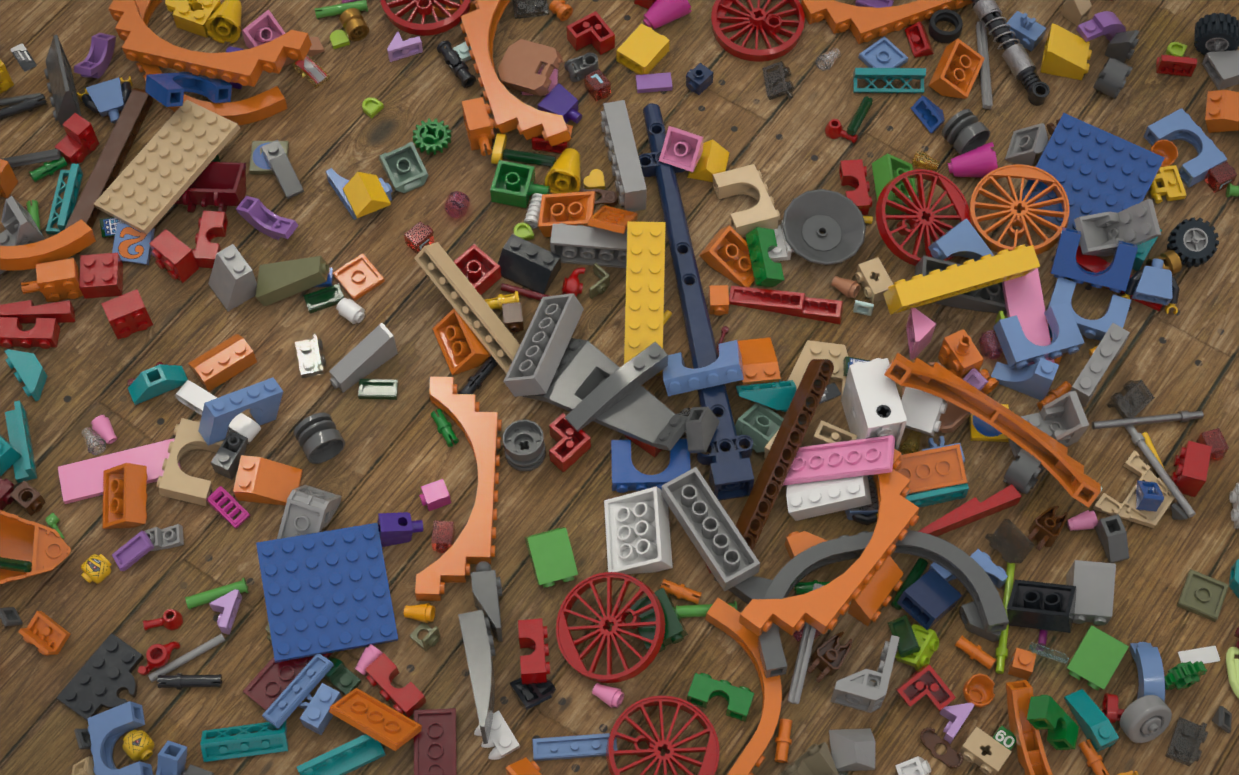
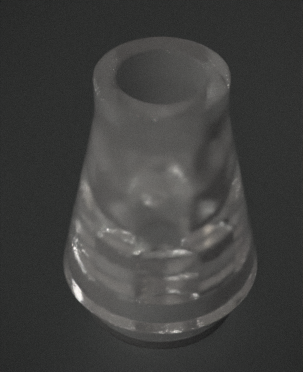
M833 48L828 52L820 54L816 60L817 67L823 71L829 70L841 56L840 51L837 48Z
M91 427L82 430L81 434L88 452L93 455L103 453L106 449V441L94 432Z

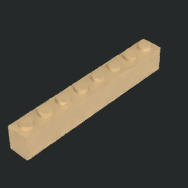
M436 242L424 246L414 259L507 374L520 344L441 245Z

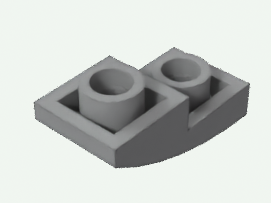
M179 524L164 529L155 527L145 530L154 545L151 551L184 545L183 526Z

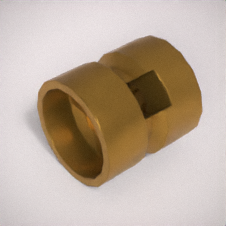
M350 8L340 15V22L351 41H360L367 37L370 30L359 9Z
M1169 250L1161 253L1160 256L1157 255L1147 259L1145 265L1151 266L1153 259H1162L1164 261L1163 269L1172 271V275L1180 272L1182 269L1180 257L1174 250Z

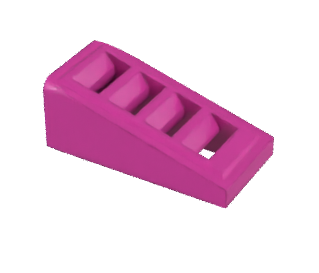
M221 486L207 498L208 504L235 529L250 517V514ZM227 501H229V503L222 509L221 507H222ZM235 507L234 510H232L229 514H227V512H228L231 508ZM240 511L241 514L233 520L232 518Z

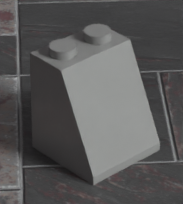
M234 244L218 252L208 284L226 310L230 311L256 296L257 282L253 270Z
M1080 560L1073 562L1066 574V585L1076 586L1074 623L1092 622L1095 625L1108 624L1113 614L1116 564Z

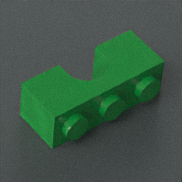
M756 227L746 234L756 286L775 287L784 281L781 263L772 261L768 255V252L777 247L774 229Z
M695 673L687 695L688 702L707 708L711 698L716 696L723 697L728 703L726 716L746 722L754 698V693L749 688L743 686L738 688L732 686L726 680L718 681L712 679L708 674Z
M1040 695L1031 697L1027 720L1036 730L1048 729L1047 741L1056 750L1075 749L1079 726L1051 696Z

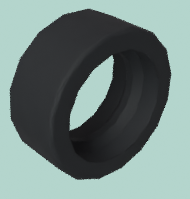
M950 9L938 10L930 19L928 26L929 34L940 43H951L959 38L963 27V20L955 11ZM940 21H948L956 29L949 32L942 31L935 24Z

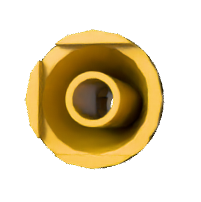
M224 0L207 20V33L213 40L223 44L226 41L231 44L239 39L242 4L239 0Z
M572 148L565 149L546 174L544 179L545 186H550L552 194L572 193L580 190V154L577 150Z

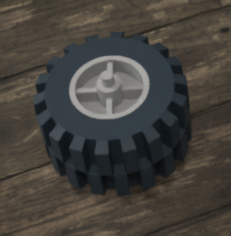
M1212 13L1211 15H1205L1204 18L1201 17L1195 24L1194 46L1196 50L1203 55H1206L1208 52L1236 51L1239 46V20H1236L1237 18L1234 16L1231 17L1230 14Z
M1195 217L1189 220L1185 219L1171 231V235L1167 240L1169 241L1167 249L1174 250L1178 254L1182 266L1187 264V267L1191 268L1193 265L1194 267L1203 265L1217 251L1218 248L1216 247L1219 245V240L1216 239L1219 236L1218 233L1213 232L1215 227L1209 226L1210 222L1206 221L1204 223L1202 218L1195 220Z

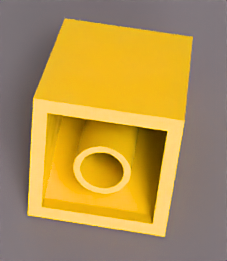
M1052 23L1044 46L1040 72L1082 80L1084 74L1088 73L1090 66L1087 63L1092 53V50L1089 49L1090 42H1085L1083 38Z

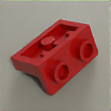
M1161 55V57L1156 59V73L1192 77L1197 66V58Z

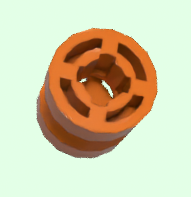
M553 0L549 6V10L553 14H557L561 21H566L573 13V8L566 4L565 0Z
M984 368L979 373L988 383L981 389V392L988 395L997 387L999 381L996 378H992L990 372Z

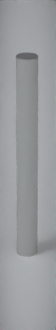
M222 633L149 674L150 681L157 680L158 675H166L226 641Z

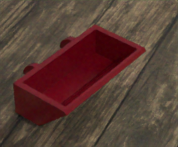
M210 162L175 204L188 205V213H193L196 205H201L202 207H207V205L219 206L218 211L226 212L227 206H238L246 195V163Z

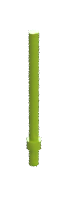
M1008 559L1006 575L1008 578L1005 582L1003 598L1006 614L1014 582L1015 559ZM1009 623L1006 630L1001 631L999 645L996 648V673L998 674L1004 673L1005 659L1008 658L1007 639Z

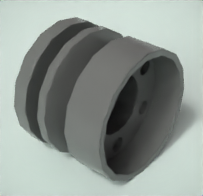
M965 109L955 114L945 124L941 135L950 145H954L953 148L961 155L984 145L991 132L982 122H978V118L970 109Z
M317 413L305 418L295 427L293 432L299 445L303 447L305 456L312 464L323 463L334 458L345 446L342 435L336 429V425L328 413Z
M518 420L511 423L503 433V446L508 464L519 471H531L538 468L546 456L544 435L541 427L530 420Z

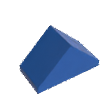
M1137 480L1136 509L1156 512L1164 500L1156 482Z

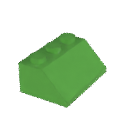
M888 153L872 163L877 201L885 185L893 178L913 170L912 164ZM910 178L908 180L917 196L915 179ZM903 182L896 183L895 186L912 201ZM890 191L888 195V200L908 207L901 199H899L892 191ZM888 205L885 207V213L890 215L905 213Z

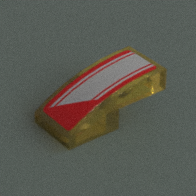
M306 55L304 61L296 60L292 63V66L303 78L306 77L315 88H318L330 78V75L308 55Z

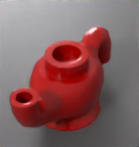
M584 267L576 268L568 278L564 277L562 295L574 293L577 297V294L582 293L583 283H580L578 276L585 273Z
M173 641L164 645L154 644L150 646L146 653L147 666H140L138 668L139 674L144 676L152 669L165 666L171 657L172 650L180 648L179 642Z

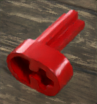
M1105 693L1102 701V712L1109 719L1110 723L1120 721L1125 709L1118 708L1117 695Z

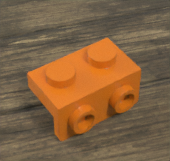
M42 611L35 613L27 628H20L18 631L27 643L34 644L38 651L45 656L59 654L71 635Z

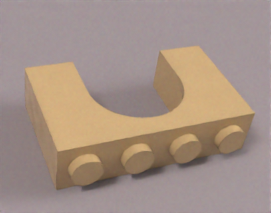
M754 164L713 174V188L718 199L744 194L758 201V204L750 209L730 214V226L742 238L746 237V234L756 227L778 228V220L781 219L778 209L775 210L774 200L772 196L769 197L768 187L766 183L763 184L760 170L757 171Z
M181 418L180 424L175 426V440L169 444L168 453L170 455L163 462L162 470H164L163 476H159L156 487L159 488V495L206 506L207 498L210 496L212 489L211 481L185 474L180 469L178 463L180 458L190 450L203 449L217 453L224 440L208 446L198 432L200 422Z

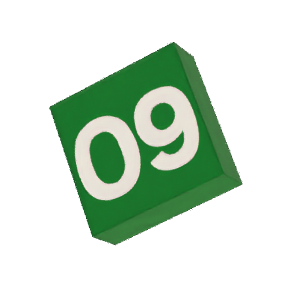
M1002 725L993 736V739L1009 750L1016 743L1014 734Z

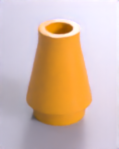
M430 603L406 605L404 617L426 624L433 622L435 606H431Z

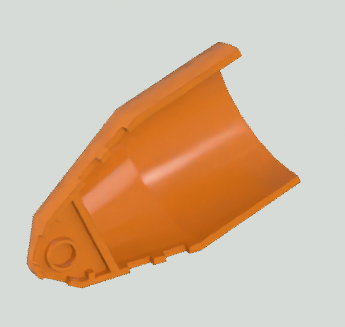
M0 510V557L32 563L31 571L25 573L0 569V585L51 572L70 555V546L65 543L55 529Z

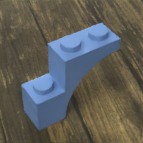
M977 549L970 557L984 569L993 584L1000 588L1008 578L1005 570L1000 566H996L987 553ZM933 562L930 565L929 570L933 568L947 582L956 579L952 573L939 564Z

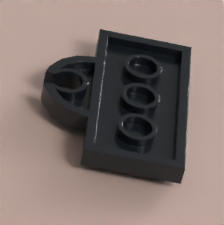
M111 633L56 698L88 722V718L96 715L102 707L112 709L127 703L126 699L119 698L121 691L129 690V694L135 698L138 686L136 679L131 673L144 656Z

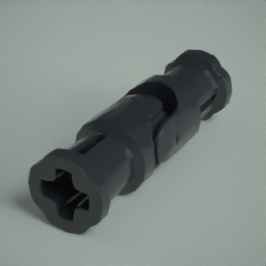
M449 40L439 43L437 51L443 55L444 61L449 65L453 74L461 80V85L464 88L471 87L475 83L476 77L468 71L469 68L466 63L459 57L458 52L453 50Z

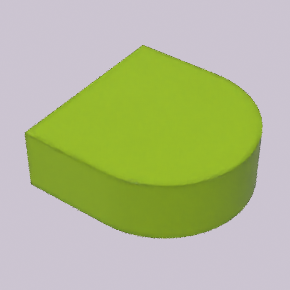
M335 30L331 33L330 41L333 49L350 45L345 31Z
M1172 42L1168 45L1166 54L1183 57L1187 45Z
M370 97L363 101L362 108L366 115L373 118L384 108V105L376 98Z
M518 223L514 227V235L526 241L534 239V233L528 223Z

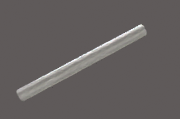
M978 21L976 25L978 53L985 58L980 68L982 107L984 109H991L993 101L987 30L984 27L985 23Z
M815 583L813 586V590L818 589L824 585ZM806 622L787 699L792 704H799L816 632V629Z

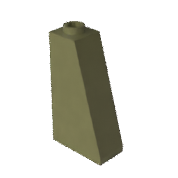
M321 256L260 265L256 298L263 306H268L327 281L328 273L330 272L329 264Z

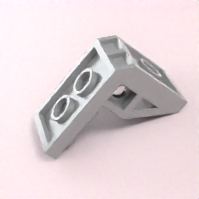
M13 196L6 199L1 222L6 230L0 233V246L26 245L45 240L30 213ZM0 270V275L7 270Z
M1151 199L1142 201L1118 213L1104 212L1074 219L1077 231H1081L1079 242L1082 254L1105 257L1115 255L1118 240L1139 245L1161 235L1153 200Z
M1076 391L1068 392L1046 404L1039 413L1021 416V418L1065 446L1078 442L1089 427ZM1009 438L1008 441L1013 455L1017 458L1019 457L1017 454L1022 448Z
M308 485L293 489L287 498L277 539L321 532L322 528L328 526L341 502L342 496Z
M891 635L890 640L885 641L877 672L864 669L838 680L830 702L869 713L881 708L887 693L900 637Z

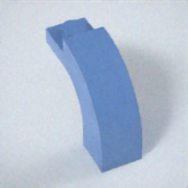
M1146 642L1130 643V652L1138 670L1139 687L1137 699L1146 695H1156L1165 702L1164 670L1158 648L1152 647L1151 643Z
M167 741L158 754L156 775H182L186 764L187 747Z

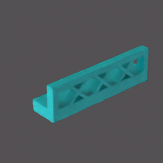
M855 68L853 72V93H924L926 68ZM857 79H864L869 85L866 88H857ZM877 79H882L886 85L883 88H877L873 83ZM895 79H899L904 84L900 89H896L891 84ZM912 80H920V89H913L908 83Z
M72 163L70 170H60L46 228L47 234H58L63 231L76 206L83 177L79 164ZM65 176H68L67 184L64 182ZM65 191L64 197L62 199L60 197V194ZM59 207H61L60 214L56 212ZM56 222H58V223H57V226H58L59 229H57V228H52V227H53V224H55Z
M19 400L14 402L15 410L5 412L9 442L22 455L13 464L17 483L37 478L27 413Z
M966 483L908 494L906 499L919 508L963 499L967 495L969 486Z
M287 720L279 727L281 729L273 730L277 728L269 722L202 731L200 742L203 761L209 762L288 751Z
M364 734L297 766L300 775H345L386 754L379 741Z

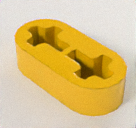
M497 133L491 157L492 164L498 165L499 160H503V151L506 148L507 142L506 134Z

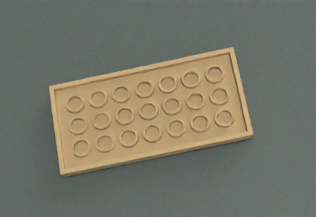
M186 100L183 106L172 115L96 200L94 205L97 209L147 235L240 129L239 125Z

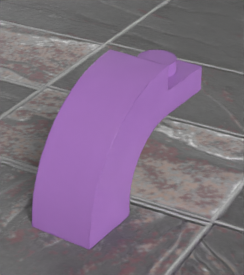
M1110 11L1094 14L1093 19L1078 25L1076 29L1085 42L1105 35L1110 42L1116 33L1126 32L1125 26Z
M104 33L92 36L89 53L84 61L74 65V73L81 74L82 77L100 78L105 73L112 59L116 36Z
M246 196L236 208L238 213L249 224L276 240H279L281 237L288 239L299 226L295 220L274 214L257 198Z

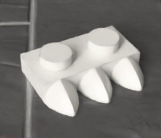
M499 711L493 714L488 743L483 744L482 742L481 745L484 748L495 746L488 757L491 760L501 759L520 748L518 741ZM478 725L474 732L476 736H482L480 725Z

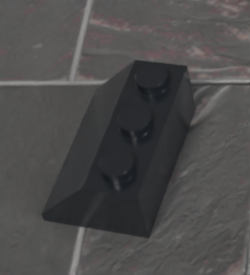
M512 234L502 249L498 265L501 268V277L531 291L545 294L561 269V256Z
M1015 579L1007 606L1009 626L1070 633L1075 613L1076 586Z

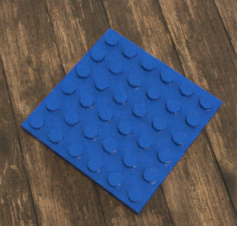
M1063 113L1036 167L1051 174L1064 188L1069 201V222L1067 228L1077 230L1074 219L1104 212L1118 213L1142 202L1165 157ZM1028 180L1023 190L1022 201L1035 180ZM1039 181L1027 201L1048 188V186ZM1052 190L1051 192H1049L1048 194H1046L1034 203L1056 199L1058 197ZM1061 203L1037 208L1063 212ZM1037 215L1057 226H1061L1063 218Z
M377 523L256 543L275 663L315 656L319 653L327 654L366 647L370 644L377 645L398 641Z

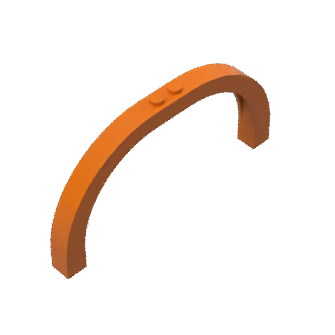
M135 0L141 18L147 26L153 12L163 0ZM139 61L135 63L138 71L144 73L143 78L145 82L146 76L149 74H163L157 65H148ZM278 86L248 99L226 103L202 101L185 94L183 96V103L189 100L238 125L261 121L288 109L285 97ZM173 106L169 108L176 112L181 106Z
M81 219L45 240L26 245L0 246V270L35 269L36 264L67 259L96 242L93 230Z
M717 598L708 610L705 620L726 633L743 648L754 664L762 689V713L758 728L727 775H754L751 772L755 766L759 768L765 759L763 754L770 744L778 723L782 702L780 675L769 678L765 677L759 653L758 636L739 623L741 613Z

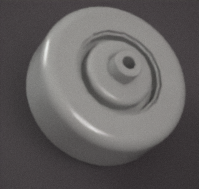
M1146 695L1133 701L1124 710L1120 718V727L1132 742H1149L1165 731L1170 724L1172 712L1159 696Z

